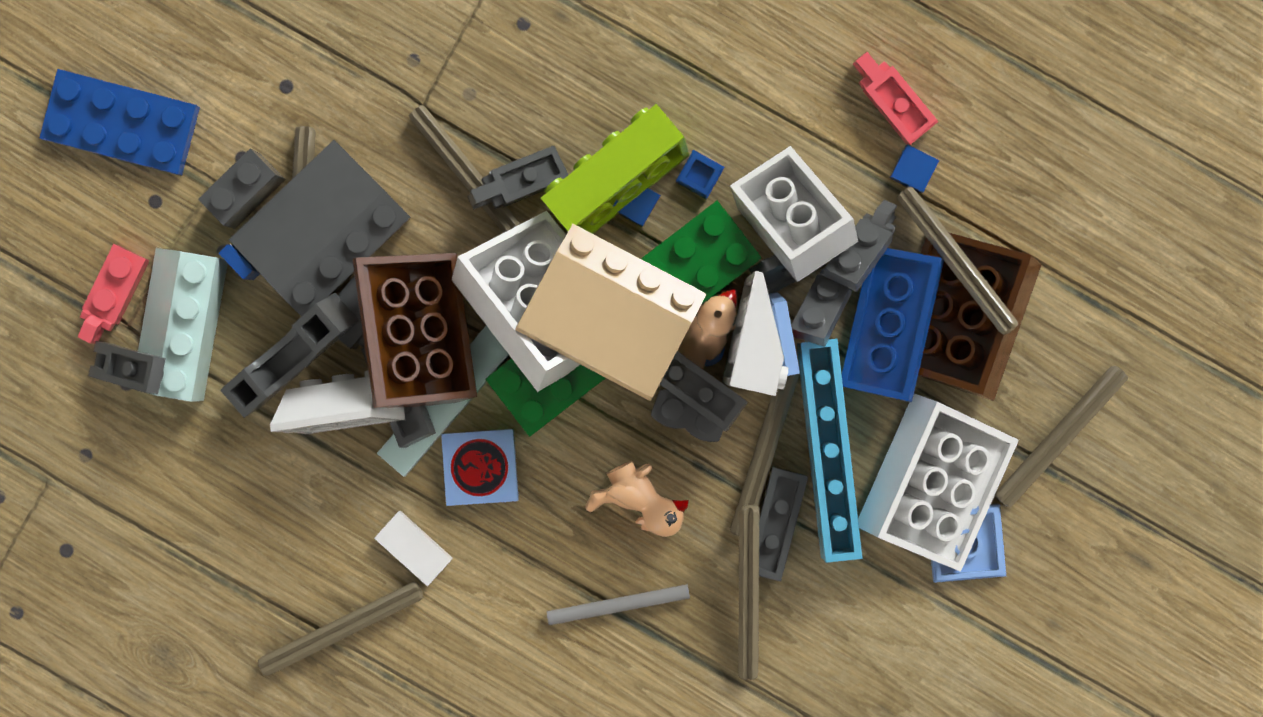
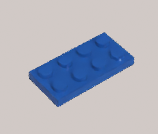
M57 69L39 138L182 176L200 107L195 104Z
M887 248L861 287L842 370L843 387L912 402L944 259Z

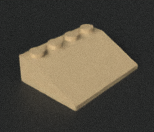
M572 224L515 330L651 401L692 324L706 293Z

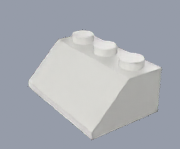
M365 371V377L354 379V374L332 376L331 383L322 384L321 379L300 381L299 388L286 389L270 423L271 432L312 434L405 420L404 407L374 409L369 372Z

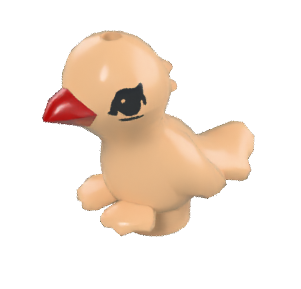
M732 289L723 292L702 303L697 316H695L682 344L677 350L702 369L706 359L712 360L721 353L727 342L726 335L735 329L737 317L736 290Z
M629 461L606 473L611 484L604 489L591 492L586 503V510L591 513L603 504L613 503L625 509L640 511L643 517H639L635 522L641 524V530L667 537L676 534L681 529L684 512L688 508L689 500H671L660 496L650 479L646 476L652 470V466L650 464H643L636 469L633 461Z

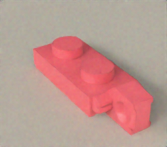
M865 52L853 63L854 67L863 77L859 82V85L864 89L863 92L906 144L911 145L938 122L894 66L890 67L885 61L878 65L868 52Z
M112 245L82 307L83 310L80 317L85 319L78 334V338L94 344L95 341L100 340L104 330L112 331L115 324L120 323L148 266V259L119 245Z

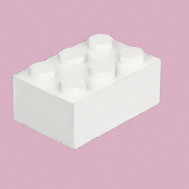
M791 146L730 185L737 209L797 282L858 242L852 216Z

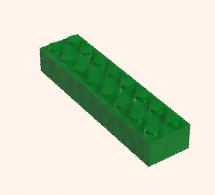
M718 200L641 258V260L706 293L702 303L713 297L762 259ZM512 358L485 378L529 437L606 379L598 373L579 365L566 376L537 392Z

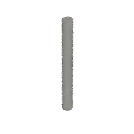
M688 584L547 611L548 624L555 625L690 599Z

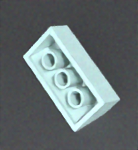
M156 248L138 347L140 352L166 358L158 395H152L190 402L204 401L228 264L224 259Z

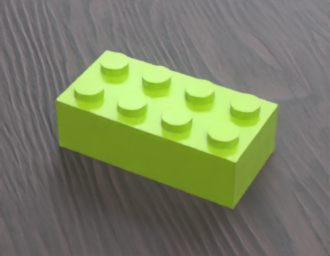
M657 104L650 109L645 107L638 111L632 117L631 125L621 133L615 131L603 141V147L592 156L590 154L583 156L573 166L574 171L564 179L561 177L555 179L546 187L544 191L546 194L541 199L567 233L572 224H575L594 234L647 188L652 187L690 156L685 137ZM616 199H617V200H618V203L613 207V205H614V203H615V201H616Z

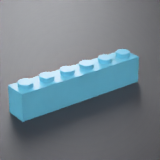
M829 339L825 347L811 342L796 343L820 555L826 563L863 559L838 339Z

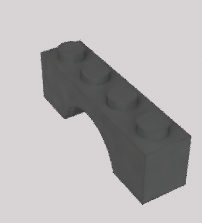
M336 293L328 296L310 308L292 325L293 328L279 342L239 372L221 389V392L245 418L272 399L357 324L359 320Z

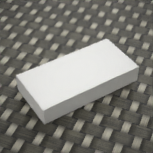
M398 511L374 538L426 586H429L453 559L401 511Z

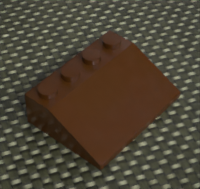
M949 233L1016 318L1018 326L1006 335L1001 334L944 261L918 376L994 401L1042 264L1030 254ZM926 237L920 254L942 258Z
M456 253L358 257L352 259L374 409L450 404L478 397L463 295L452 281L457 261Z

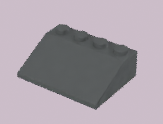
M333 140L244 224L229 241L302 317L316 303L330 296L354 273L352 259L371 257L411 217Z

